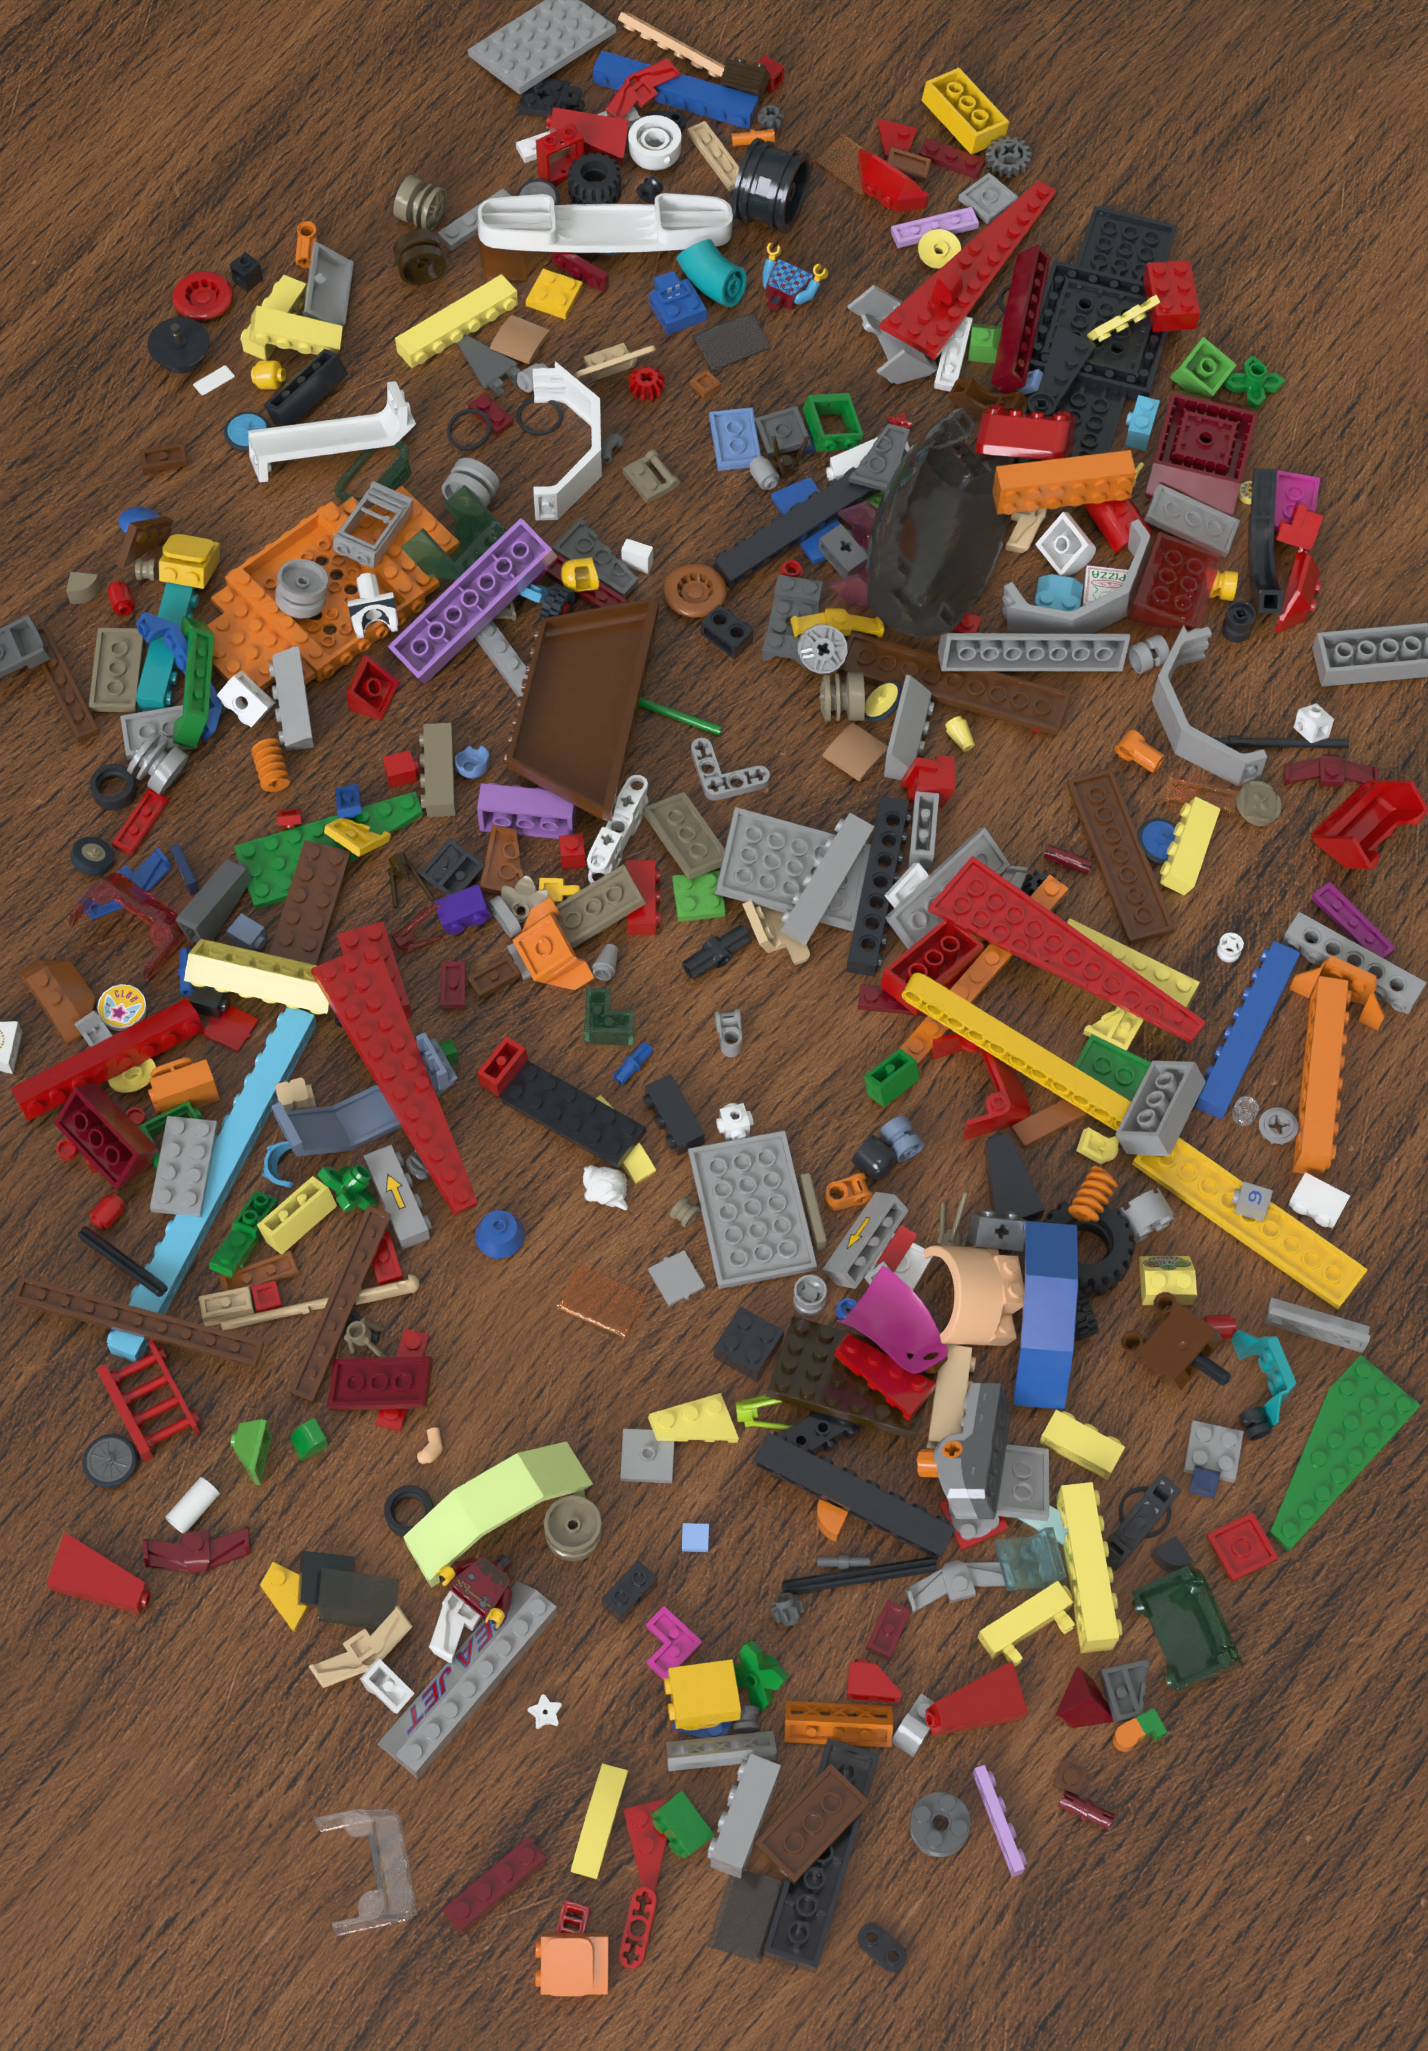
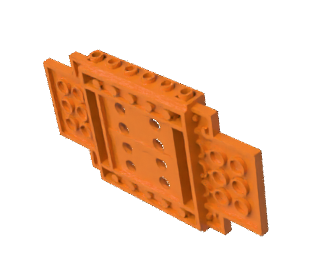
M400 486L395 491L413 499L412 515L373 569L347 556L340 555L333 550L334 534H337L359 502L353 496L338 507L330 501L328 504L319 507L308 518L301 520L293 529L284 532L279 539L267 544L262 551L255 556L249 557L245 563L236 569H232L225 576L227 586L211 597L212 603L223 613L207 625L214 633L212 666L227 682L235 674L242 671L258 687L264 690L276 681L275 677L270 676L269 663H273L272 655L299 646L305 685L313 679L320 683L325 678L331 677L341 666L349 664L356 655L368 650L371 644L378 639L384 638L391 631V628L385 622L374 621L366 627L364 638L358 639L352 625L347 601L359 599V591L351 595L347 594L345 589L349 586H355L358 589L357 578L361 574H375L380 594L393 592L398 615V626H400L412 614L420 612L426 605L425 597L440 587V582L428 570L460 547V542L403 486ZM376 504L368 509L379 515L389 516L390 520L396 515V513ZM365 513L350 535L374 545L389 523H384L383 520ZM321 557L327 558L329 560L328 564L322 566L327 572L328 588L324 609L321 611V619L296 618L282 612L276 605L275 600L277 575L280 567L294 559H306L316 563ZM339 571L343 573V577L340 580H333L330 577L331 574ZM327 626L337 628V631L332 635L324 633V629Z

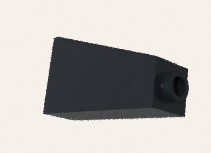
M1010 1133L991 1135L986 1140L984 1147L991 1210L997 1211L996 1214L1005 1215V1211L1017 1212L1021 1218L1031 1222L1042 1219L1044 1213L1043 1205Z

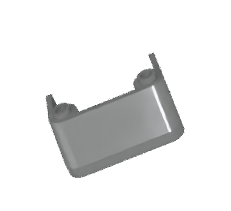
M873 285L850 303L848 309L862 317L864 329L869 333L872 332L877 335L888 361L876 370L877 373L887 378L889 382L896 384L932 375L938 370L935 360L879 329L880 322L903 302Z

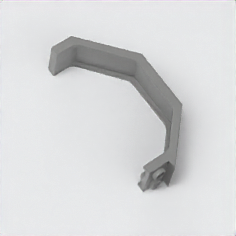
M1137 519L1130 524L1128 549L1133 554L1134 559L1120 588L1074 611L1068 612L1028 604L1013 582L1004 586V596L1002 597V613L1007 620V631L1032 634H1093L1126 617L1148 560L1150 534L1140 520Z
M1183 625L1158 675L1152 697V703L1176 755L1236 786L1248 784L1251 781H1259L1267 759L1264 749L1247 754L1239 753L1193 728L1185 717L1170 680L1178 666L1205 659L1204 651L1208 649V637H1211L1212 633L1209 627L1195 628L1187 632Z

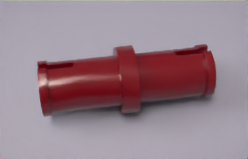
M1048 844L1046 850L1054 852L1055 855L1045 852L1043 858L1062 864L1063 868L1067 869V867H1070L1088 875L1090 869L1081 866V863L1091 867L1093 860L1073 854L1074 851L1072 850L1068 852Z
M1067 1791L1064 1792L1058 1806L1080 1816V1820L1084 1822L1087 1819L1109 1830L1115 1813L1094 1805V1801L1089 1799L1085 1801Z

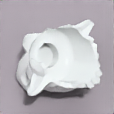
M592 1165L584 1167L583 1184L587 1190L584 1197L587 1201H597L600 1204H606L610 1207L617 1206L623 1210L628 1209L624 1200L625 1196H627V1179L625 1174L609 1167L598 1168Z

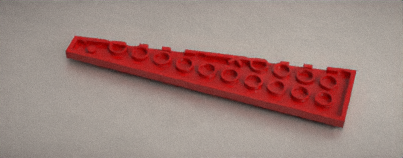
M1038 180L880 322L879 329L936 360L1055 197L1057 190ZM949 265L958 272L963 282L962 294L951 306H948L932 295L937 278Z
M971 856L928 907V912L1190 1044L1206 1026V1022L974 856Z
M377 941L313 967L311 974L454 1216L476 1207L478 1203Z

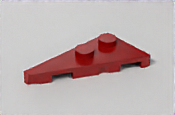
M670 1798L623 1809L641 1886L651 1888L655 1892L667 1837L654 1827L652 1823L653 1818L650 1814ZM645 1892V1903L651 1904L652 1899L648 1897V1892Z

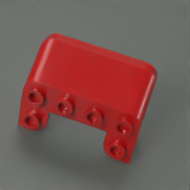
M992 404L991 407L982 412L975 448L977 453L1053 460L1067 458L1073 452L1076 416L1071 415L1069 411H1057V414L1048 417L1045 416L1044 412H1031V415L1023 414L1022 410L1004 409V405Z
M1370 780L1359 786L1311 833V837L1317 846L1344 868L1370 870L1377 866L1380 855L1376 851L1378 845L1384 839L1390 837L1393 834V830L1399 825L1411 824L1414 826L1422 822L1423 817L1428 813V806L1413 780Z

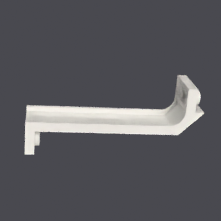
M396 381L387 382V405L384 410L377 414L248 431L249 458L259 482H267L268 472H271L270 462L394 446L416 423L411 414L409 402L405 401L403 390L399 389Z

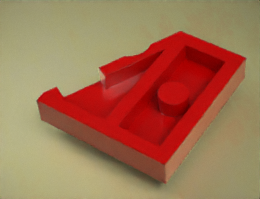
M878 118L877 129L880 132L884 159L887 161L891 147L910 153L917 134V128Z

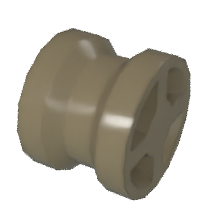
M138 558L135 564L136 580L142 581L145 578L150 581H156L158 573L157 559L144 560L143 558Z
M682 1197L671 1210L670 1217L673 1220L678 1219L681 1222V1226L688 1228L696 1220L701 1209L697 1206H692L686 1197Z

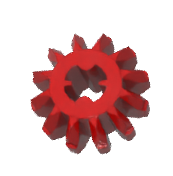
M651 364L648 368H644L641 365L640 370L633 369L632 374L629 375V391L633 394L634 399L641 398L642 402L646 399L652 402L654 397L660 399L661 393L665 390V377L660 373L659 368L652 369Z

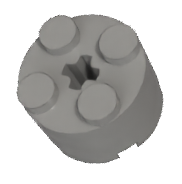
M1156 1188L1155 1191L1150 1190L1130 1201L1129 1209L1124 1211L1123 1207L1119 1209V1217H1126L1129 1225L1127 1229L1133 1230V1240L1136 1244L1149 1237L1148 1234L1154 1229L1157 1232L1164 1230L1175 1219L1172 1209L1159 1188Z

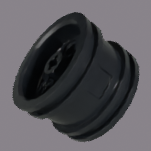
M761 138L754 139L743 157L736 178L732 198L733 217L738 220L743 219L748 223L757 220L768 224L771 230H779L784 234L789 233L800 215L808 191L812 168L811 155L807 152L801 153L797 149H792L788 152L775 148V144L771 141L765 142Z

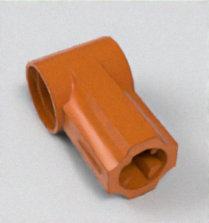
M305 221L297 227L298 240L295 262L296 265L302 268H309L312 247L315 242H318L316 226L312 222Z
M1129 730L1115 747L1116 753L1122 759L1127 761L1134 760L1152 773L1157 771L1165 758L1164 754L1145 743L1144 737L1135 730Z

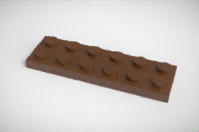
M304 840L269 955L318 965L349 864L351 851Z

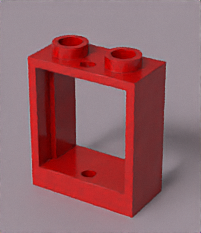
M573 123L536 140L538 176L543 180L551 182L554 186L568 180L570 164H573L575 158L580 159L579 156L584 154V137ZM569 147V155L554 162H549V155Z

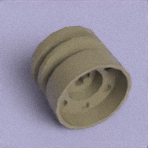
M409 175L402 182L397 192L393 207L394 216L407 223L413 222L416 227H422L423 230L432 231L444 213L447 192L442 187H436L435 184L427 185L425 180Z
M848 672L845 683H841L839 673H834V683H830L829 673H823L820 685V709L824 716V722L831 721V711H835L836 722L840 721L842 711H846L848 721H864L865 691L863 672Z

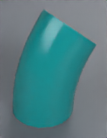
M712 239L700 241L688 247L677 256L676 260L685 275L707 297L727 307H733L741 300L747 283L746 272L742 267L735 265L725 258L716 248Z

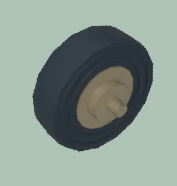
M83 837L74 843L70 858L71 863L81 873L99 876L110 870L114 860V853L111 846L104 840L96 837Z

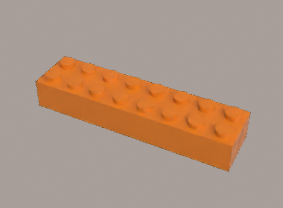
M1319 976L1310 996L1297 1121L1298 1132L1296 1134L1292 1170L1294 1173L1305 1174L1306 1172L1312 1176L1322 1177L1325 1169H1330L1331 1159L1334 1160L1336 1145L1333 1144V1138L1337 1136L1339 1123L1335 1122L1336 1114H1339L1341 1100H1338L1337 1096L1338 1092H1341L1343 1078L1339 1077L1345 1063V1056L1341 1055L1347 1041V1034L1343 1032L1344 1026H1347L1349 1020V1012H1346V1005H1349L1351 999V990H1347L1348 980Z

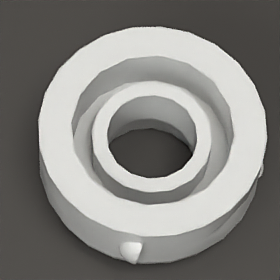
M658 115L646 116L637 120L631 126L628 136L631 158L638 166L648 170H663L673 165L681 153V131L678 125L671 119Z

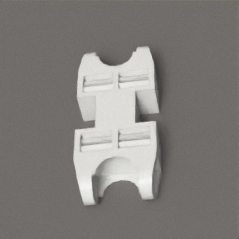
M633 775L624 784L617 799L613 821H608L606 827L601 828L588 855L587 865L590 869L588 874L589 884L595 882L592 879L595 873L607 875L615 870L621 862L623 850L630 836H634L644 816L643 807L648 806V797L646 795L648 782L645 777ZM635 781H640L644 786L641 790H634L631 788V784Z

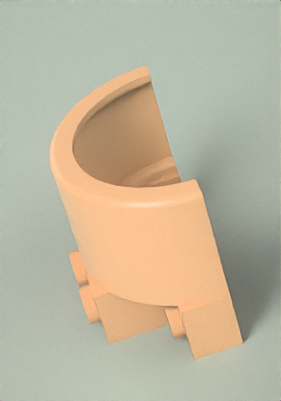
M935 1245L924 1249L925 1259L938 1256L945 1261L950 1269L954 1283V1307L947 1327L940 1334L942 1344L1006 1346L1017 1339L1012 1314L1022 1308L1024 1302V1283L1018 1256L999 1255L998 1249L976 1247L974 1245L972 1247Z

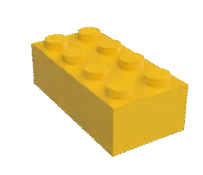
M960 68L926 82L922 102L971 155L986 149L987 146H991L992 140L998 142L999 136L1003 140L1005 139L1009 121Z

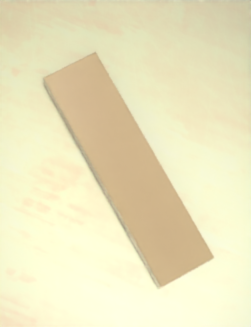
M703 121L688 128L687 135L729 191L734 190L740 167L707 122Z

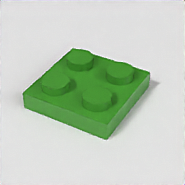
M710 871L690 880L687 879L685 874L672 876L678 922L725 917L723 896L715 894L719 871Z

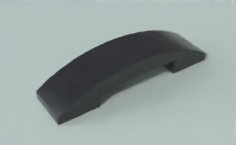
M1162 1473L1144 1493L1145 1495L1116 1531L1106 1540L1109 1550V1556L1105 1557L1106 1564L1115 1571L1133 1553L1182 1491Z

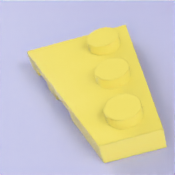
M1157 295L1149 298L1142 305L1139 306L1138 304L1123 313L1122 316L1119 315L1095 328L1087 334L1088 339L1092 342L1098 339L1101 342L1111 336V331L1116 329L1118 333L1129 327L1128 322L1134 320L1137 323L1147 317L1145 313L1160 303Z

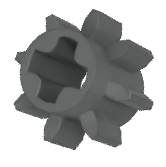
M768 105L765 108H761V114H758V123H762L761 129L769 130L774 128V131L781 129V123L784 122V114H780V107Z
M792 1593L778 1595L774 1599L775 1605L770 1607L773 1619L776 1620V1623L781 1622L783 1626L796 1624L801 1619L799 1613L805 1612L802 1601L799 1600L798 1596L793 1597Z

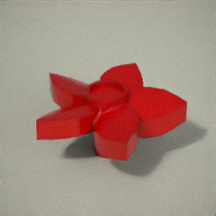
M904 413L899 414L898 419L888 416V420L892 425L907 429L913 427L909 421L905 420Z

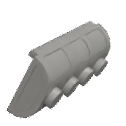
M315 242L312 247L302 316L340 325L343 329L346 323L354 261L345 258L318 242Z

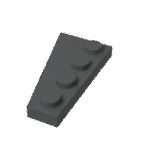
M581 518L553 547L555 554H559L567 560L592 557L598 581L624 598L638 585V578L621 560H618L612 554V550L598 539L597 534L593 530L590 531Z

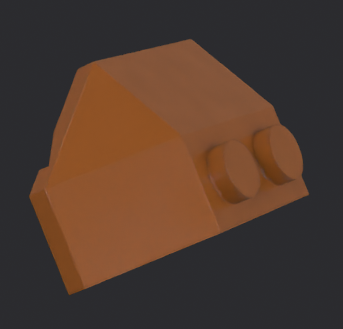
M39 959L18 971V974L66 1044L69 1045L83 1037L75 1023L93 1011L96 998L70 960Z

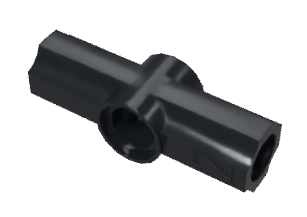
M740 924L720 938L718 936L710 938L700 951L682 962L685 973L690 979L695 980L714 967H723L732 959L735 953L752 943L749 931Z

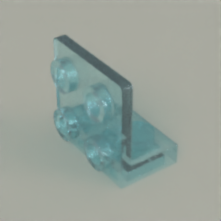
M1053 1527L1043 1528L1032 1537L998 1539L994 1542L1007 1591L1044 1589L1056 1581L1060 1582L1067 1577Z

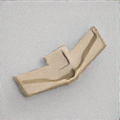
M1047 509L1013 513L1011 520L1018 522L1005 549L1018 553L1027 551L1041 522L1046 518Z
M397 1605L394 1611L371 1636L364 1628L343 1643L347 1650L346 1653L314 1665L312 1664L309 1668L323 1688L364 1673L377 1658L383 1662V1659L413 1626Z

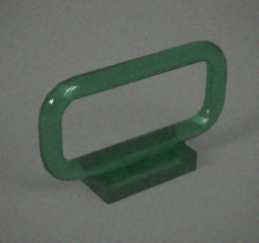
M401 440L392 446L399 449L400 454L376 482L394 491L402 486L412 474L407 459L409 448ZM377 448L365 449L337 482L335 494L340 500L345 502L353 496L344 492V488ZM353 496L358 502L363 498Z

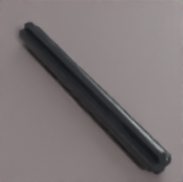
M934 1557L783 1580L782 1591L783 1593H792L794 1595L931 1573L936 1571L937 1565Z

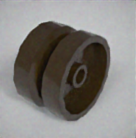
M428 230L410 231L395 241L393 254L398 265L400 277L404 282L411 285H424L437 280L444 273L446 268L445 258L441 251L439 239L433 232Z

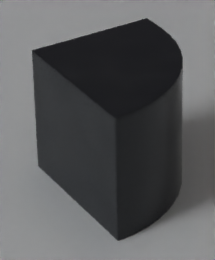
M1176 1536L1155 1548L1151 1555V1558L1160 1568L1172 1573L1188 1571L1194 1563Z

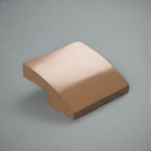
M511 315L496 334L490 349L530 364L538 356L540 346L549 338L550 330Z
M852 723L826 749L823 757L860 782L873 771L874 765L886 756L888 746Z

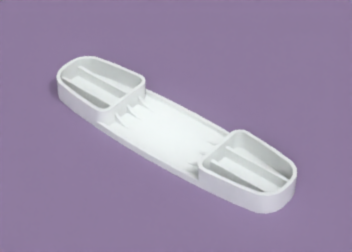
M663 193L655 197V205H554L553 198L545 194L492 198L484 201L479 206L478 236L480 241L489 247L509 250L577 253L683 250L707 239H712L715 246L727 243L731 239L733 214L730 204L718 197Z

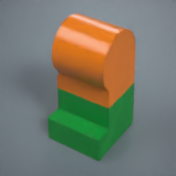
M1153 1708L1119 1726L1113 1736V1744L1119 1751L1128 1752L1134 1748L1136 1743L1149 1736H1152L1154 1742L1164 1738L1167 1730Z

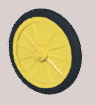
M887 681L876 686L865 699L864 718L869 722H879L892 715L899 705L903 689L901 684L896 681Z

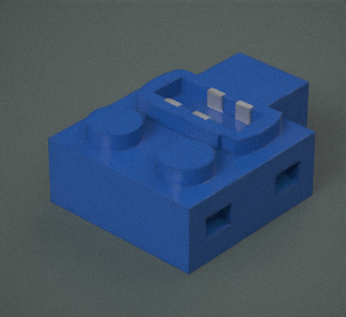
M674 271L654 278V291L649 292V305L667 335L707 320V309L688 278L679 281Z

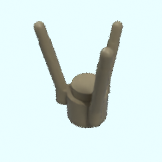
M964 1192L952 1229H948L946 1233V1205L941 1203L939 1237L937 1240V1244L940 1246L965 1247L969 1228L963 1238H961L958 1227L966 1204L967 1192Z
M364 1318L360 1321L352 1322L347 1328V1335L344 1336L351 1355L356 1356L354 1346L356 1344L358 1346L367 1345L379 1358L386 1357L370 1341L372 1336L370 1329L383 1332L384 1328L367 1322Z

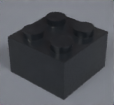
M740 1306L714 1346V1358L753 1381L758 1382L783 1343L784 1331Z

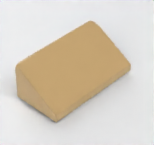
M249 1286L199 1296L201 1314L205 1326L221 1324L223 1320L254 1314Z

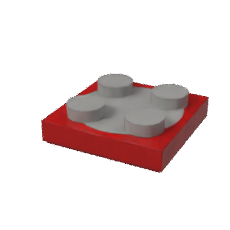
M948 1499L939 1503L945 1519L951 1522L950 1526L955 1528L953 1535L961 1552L1009 1530L1003 1516H996L995 1519H956Z

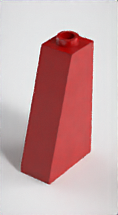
M553 107L552 115H548L546 128H550V133L573 123L584 137V153L592 152L597 154L599 152L603 156L607 154L610 156V159L614 158L616 164H619L620 168H622L629 120Z
M68 1534L63 1535L46 1582L49 1589L141 1615L143 1607L146 1608L151 1597V1592H149L146 1583Z
M1008 1662L936 1701L925 1710V1720L927 1726L931 1729L932 1736L1017 1722L1027 1715L1028 1711L1013 1662Z

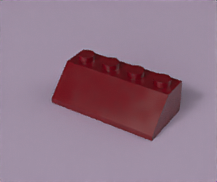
M96 1083L75 1087L54 1122L55 1126L116 1190H120L146 1169L158 1151L154 1143Z

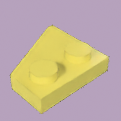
M1117 1007L1115 1011L1108 1012L1102 1016L1098 1022L1091 1026H1086L1083 1034L1088 1037L1093 1034L1127 1051L1144 1020Z

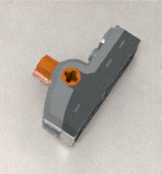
M971 1383L970 1390L966 1392L964 1401L966 1415H963L961 1419L963 1432L951 1433L942 1438L935 1449H921L917 1456V1472L920 1477H939L942 1489L956 1519H995L1012 1411L1001 1383Z

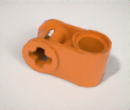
M858 1173L830 1183L827 1186L824 1197L826 1208L835 1212L868 1203L873 1196V1192H869L865 1182L867 1179L866 1175ZM831 1194H839L842 1198L834 1199L831 1197Z

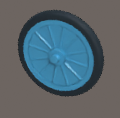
M241 412L228 420L224 427V437L232 448L247 452L249 451L248 431L271 427L264 416L255 412Z

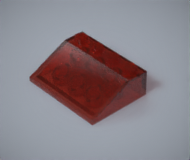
M1158 532L1151 546L1127 618L1151 627L1181 630L1184 625L1185 629L1189 631L1199 628L1223 556Z

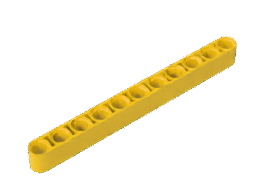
M921 973L912 974L902 993V998L908 1004L1115 1131L1118 1130L1131 1101Z

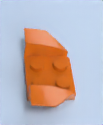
M549 897L530 910L522 932L512 941L534 981L577 990L595 977L586 960L577 958L556 920L561 914L552 898Z
M1332 955L1322 963L1320 968L1295 975L1289 990L1307 998H1310L1319 976L1348 980L1347 990H1351L1350 1001L1365 1006L1358 1022L1373 1029H1379L1385 1016L1374 993L1377 976Z

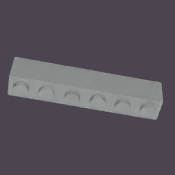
M852 813L848 814L846 820L840 819L834 831L838 832L836 837L830 836L824 846V849L827 850L826 854L818 856L813 867L817 868L814 874L809 872L802 884L806 888L803 892L798 890L792 901L795 904L793 910L787 909L781 919V922L785 923L781 929L782 933L806 946L874 828L873 825Z

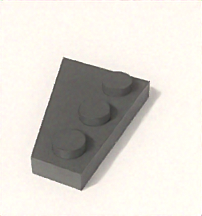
M887 424L870 451L863 457L857 469L850 475L848 482L892 493L910 429Z

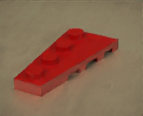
M849 1333L835 1349L834 1356L854 1374L865 1378L868 1381L867 1385L874 1391L878 1390L886 1397V1402L892 1407L896 1406L903 1412L902 1416L910 1421L935 1389L936 1382L920 1373L906 1371L890 1356Z

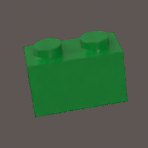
M899 1048L864 1075L867 1095L883 1107L888 1105L920 1080L916 1059Z
M683 1791L673 1795L650 1814L653 1818L652 1823L661 1834L664 1833L670 1841L669 1846L677 1856H681L682 1859L690 1856L714 1836V1833Z

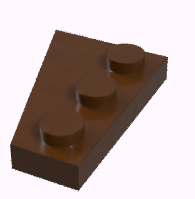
M163 516L129 523L116 565L124 568L166 541L171 534L173 520Z

